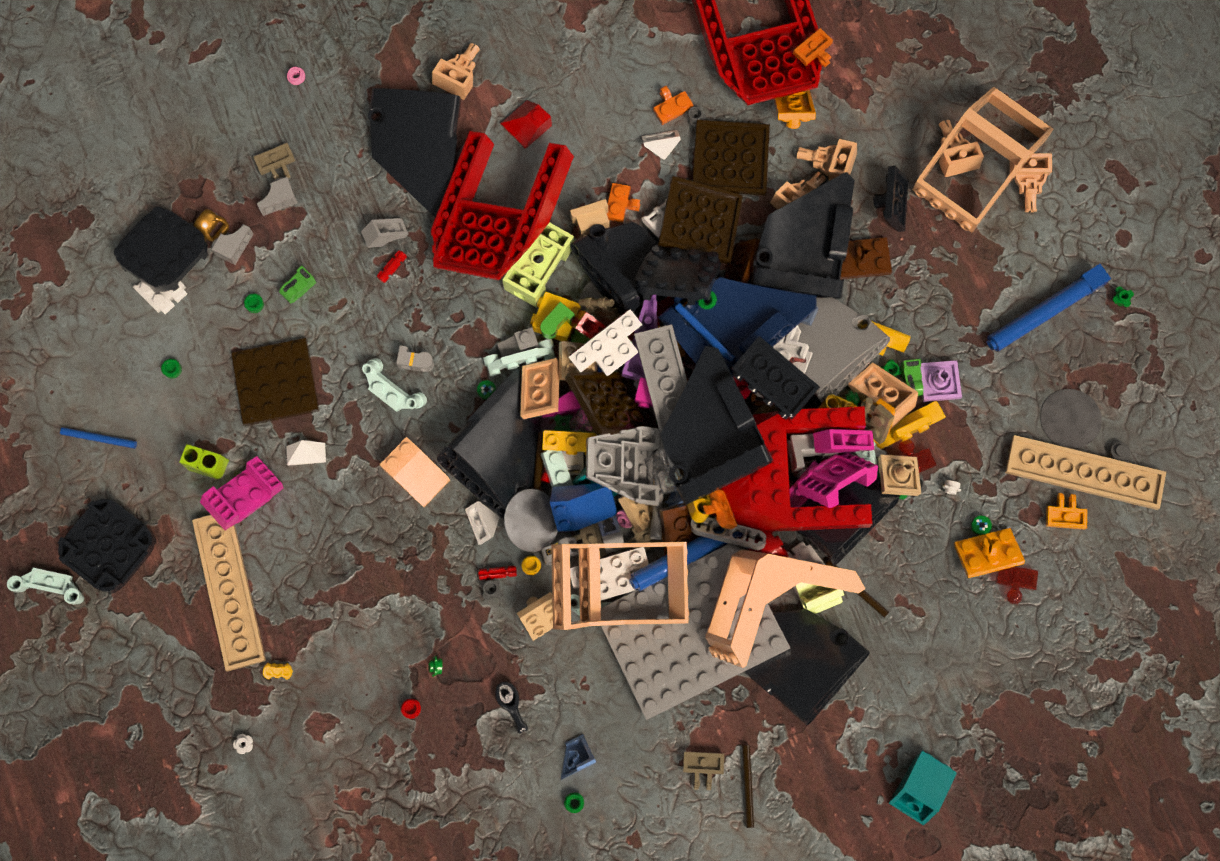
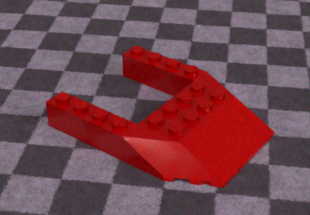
M692 0L708 54L719 77L747 106L818 88L822 69L818 58L816 57L805 66L793 54L794 49L819 30L809 0H785L792 23L727 39L716 1Z
M469 131L431 228L434 244L432 246V252L434 253L433 267L500 280L531 247L549 224L574 158L567 146L554 143L548 144L525 208L520 210L473 202L494 143L485 133Z
M865 406L801 409L792 421L789 418L787 420L783 419L777 413L778 411L753 415L756 426L774 462L719 489L724 491L737 525L762 532L871 527V504L838 505L832 508H827L826 506L790 508L786 434L817 433L829 429L864 430L866 427Z

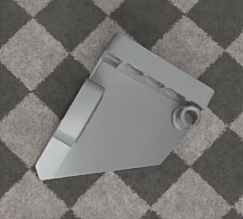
M833 297L817 298L819 310L811 326L803 323L798 324L801 330L798 342L808 344V351L813 353L805 374L820 386L814 396L821 403L829 395L837 396L890 342V337L878 328L868 316L860 315ZM868 324L866 328L860 329L862 325Z

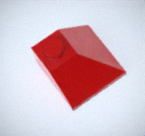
M526 100L500 124L526 149L552 126L551 116L539 104Z

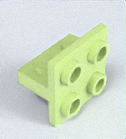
M802 582L795 585L803 609H807L814 614L843 602L841 598L844 595L843 590Z

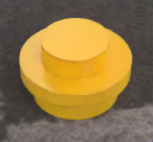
M527 556L522 561V570L527 575H535L541 569V562L535 556Z

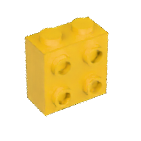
M545 292L544 296L539 298L537 314L534 313L531 318L530 324H532L533 331L542 334L540 328L542 321L560 302L575 314V317L581 310V306L577 302ZM566 321L558 329L554 339L569 342L574 328Z

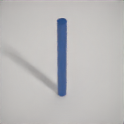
M681 303L675 307L714 348L719 349L721 355L729 363L735 358Z
M64 427L60 430V434L134 449L137 446V441Z

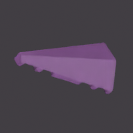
M653 295L650 301L644 300L638 319L642 325L635 330L634 334L658 328L656 295ZM633 336L632 344L638 350L635 336ZM639 351L625 362L622 377L640 381V377L645 378Z

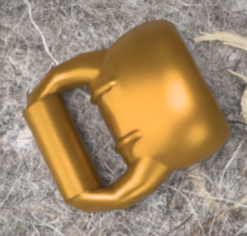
M205 209L193 224L211 242H214L220 234L225 235L229 230L227 221L210 209ZM217 223H223L222 227L212 238L210 233L218 225Z

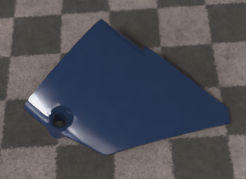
M720 277L715 280L711 289L717 297L716 305L713 308L703 309L699 306L698 301H695V305H688L687 302L684 306L735 357L730 363L723 357L732 374L731 367L736 364L759 336L772 347L775 346L817 309V296L766 288ZM675 297L674 304L668 307L658 318L665 326L672 324L676 340L695 364H697L705 346H713L675 309L679 303L683 305L687 298ZM704 298L705 303H709L711 301V298L708 301Z

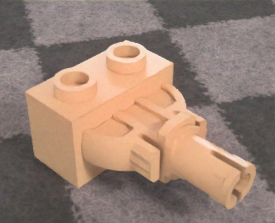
M470 43L464 54L460 55V58L459 54H456L453 59L448 61L440 59L432 71V84L453 95H458L464 100L473 87L475 63L472 60L479 52V47Z
M944 120L939 124L944 135L941 139V145L953 130L950 120H946V123ZM959 133L941 155L939 165L944 176L949 177L980 169L984 155L978 142L970 143Z
M839 139L837 145H830L825 148L819 146L817 150L799 147L797 159L813 162V168L820 169L823 174L829 176L830 181L845 172L851 174L857 155V143Z
M1033 154L1014 177L1015 183L1019 187V194L1025 196V212H1037L1036 195L1042 193V186L1047 176L1052 172V154ZM1010 161L1011 173L1016 165Z
M817 172L806 182L801 180L799 183L790 184L787 181L775 193L771 204L776 209H780L818 188L826 178L824 175L819 178L822 173Z

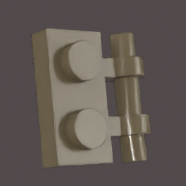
M586 297L579 300V305L586 307L584 311L606 327L620 317L618 308H611L614 306L613 299H608L607 297H600L599 299Z
M868 397L861 405L865 406L867 431H872L873 439L881 444L885 441L895 416L881 404L876 407L873 404V399Z

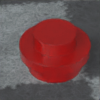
M407 699L402 703L401 712L408 719L416 718L421 712V705L416 699Z

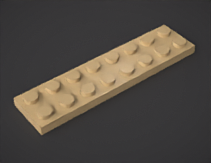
M1016 435L1012 437L1005 471L1007 474L1155 510L1160 509L1166 477L1165 471Z
M212 515L192 520L225 670L231 671L266 661L235 525L225 531Z

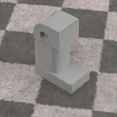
M813 434L791 435L790 440L787 441V451L792 473H799L805 467L803 457L819 456V460H824L838 454L815 453Z

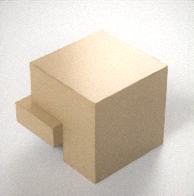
M606 199L570 210L572 223H575L580 237L589 234L590 228L596 224L603 225L606 229H609Z

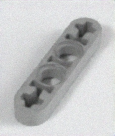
M708 517L700 528H697L699 523L691 520V530L696 535L752 550H762L766 545V535L760 530L737 525L733 529L723 528L724 532L722 534H716L713 529L720 526L716 519ZM708 524H711L710 531H707ZM739 531L744 536L741 539H735L732 534ZM756 537L760 538L758 543H754Z

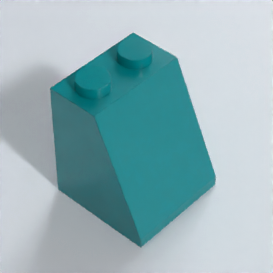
M921 751L914 758L889 804L924 826L939 812L957 772L952 770L950 766L936 760L931 754Z

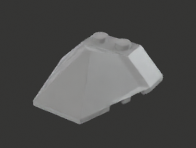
M641 426L619 431L620 433L610 435L608 433L586 439V478L639 504L659 505V486L652 485V451L659 448L658 428Z

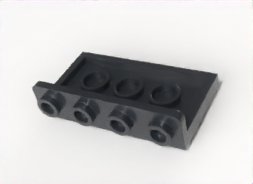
M760 336L736 364L731 367L733 371L731 375L739 382L744 380L748 384L747 388L756 395L758 392L764 397L762 401L769 407L774 405L779 410L777 413L785 420L789 418L792 421L820 388L817 383Z

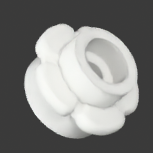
M945 480L944 485H942L945 493L956 495L957 492H961L960 483Z
M240 734L234 740L233 747L239 754H245V752L252 750L253 739L249 735Z

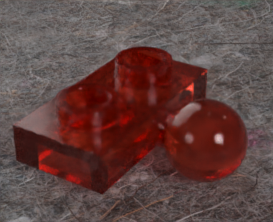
M908 439L900 442L899 449L908 457H917L919 473L936 466L929 448L914 454L915 445L912 440Z
M1020 567L999 570L996 574L995 584L1012 587L1007 592V600L1011 604H1019L1023 598L1019 589L1036 590L1038 571Z

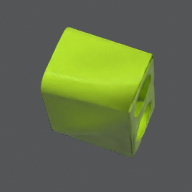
M186 444L179 463L189 471L220 479L224 475L229 460L220 454ZM196 450L198 453L197 459L194 462H188L191 452ZM206 455H213L216 458V464L212 468H206L202 463Z

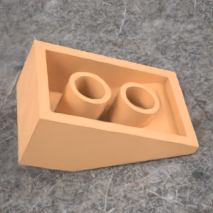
M871 363L848 384L854 393L857 392L862 402L870 397L876 403L881 398L894 407L896 410L892 428L916 407L918 392L874 363Z
M407 437L380 464L381 468L423 507L450 481V478Z

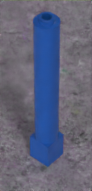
M1101 264L1095 266L1071 284L988 335V347L999 352L1077 301L1106 285L1111 280V277Z
M718 526L713 531L716 534H722L724 529ZM736 531L732 534V536L735 539L742 538L744 536L739 531ZM703 536L687 543V565L728 543ZM667 555L631 573L629 582L632 588L642 591L668 577Z

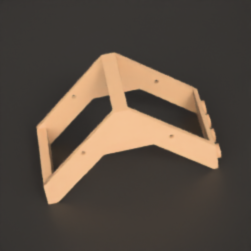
M993 87L964 113L920 175L912 190L915 191L918 197L929 201L932 207L944 212L947 218L959 223L962 229L972 233L1027 160L1047 140L1053 128ZM989 102L1040 139L1028 150L976 112ZM962 128H965L1016 165L977 219L924 181Z
M686 542L551 544L553 629L568 630L587 626L688 623L689 591L687 584L688 551ZM667 546L669 619L601 620L599 548ZM570 548H579L580 620L571 622Z
M740 550L731 556L705 637L710 645L708 649L714 658L717 657L727 663L729 662L744 668L747 665L767 603L800 582L860 593L865 590V587L856 571L766 553ZM745 595L732 639L729 640L727 637L739 599Z

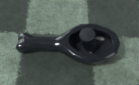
M508 681L500 682L495 690L496 700L503 709L512 715L517 726L516 730L521 734L523 731L528 730V726L523 722L518 710V690Z

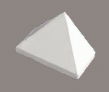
M677 130L641 136L644 146L664 160L680 141V135Z
M301 440L286 446L288 466L326 462L325 443Z
M480 501L465 509L478 545L491 539L494 536L500 517Z

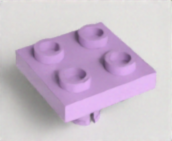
M957 360L921 363L923 402L962 398Z

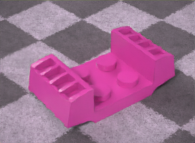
M850 452L842 455L835 454L809 469L807 475L797 482L799 494L827 508H832L839 504L838 490L853 481L866 487L871 485L877 479L878 465L866 461L864 458L857 457V455H853Z
M256 456L246 463V470L219 489L213 486L202 495L200 503L226 531L270 501L284 487L278 478Z

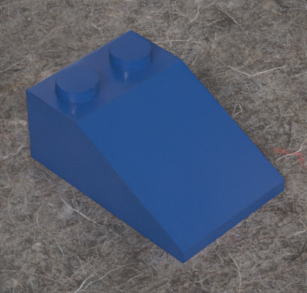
M600 484L559 486L552 489L550 506L558 532L577 531L616 516L618 513L612 490Z

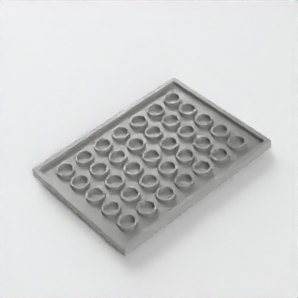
M729 544L687 565L689 591L688 623L601 625L646 720L790 649L768 603L765 605L750 656L744 668L729 662L727 663L717 657L714 658L708 649L710 645L705 638L730 558L733 554L740 551L739 546ZM668 577L642 591L636 590L602 607L601 620L669 619ZM745 595L739 599L727 637L729 640L732 639Z

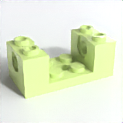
M549 222L531 247L506 273L503 278L504 290L537 308L539 298L543 297L546 292L545 284L560 260L566 261L572 252L570 243L574 241V236ZM536 255H541L544 260L541 263H535L533 258Z

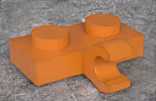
M820 28L794 49L793 54L805 66L817 57L820 64L826 67L830 64L831 56L824 50L832 45L833 39Z
M664 86L660 88L661 92L659 93L664 102L655 106L653 111L661 124L664 125L683 115L694 105L685 91L672 97L669 88Z
M612 183L607 213L609 220L623 223L626 209L639 211L640 200H628L631 186Z
M717 490L710 493L712 505L703 506L707 515L716 513V520L722 528L733 529L737 527L724 491Z

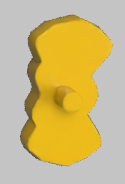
M267 663L264 665L262 673L266 679L271 677L280 678L282 676L288 680L292 676L293 670L288 663Z

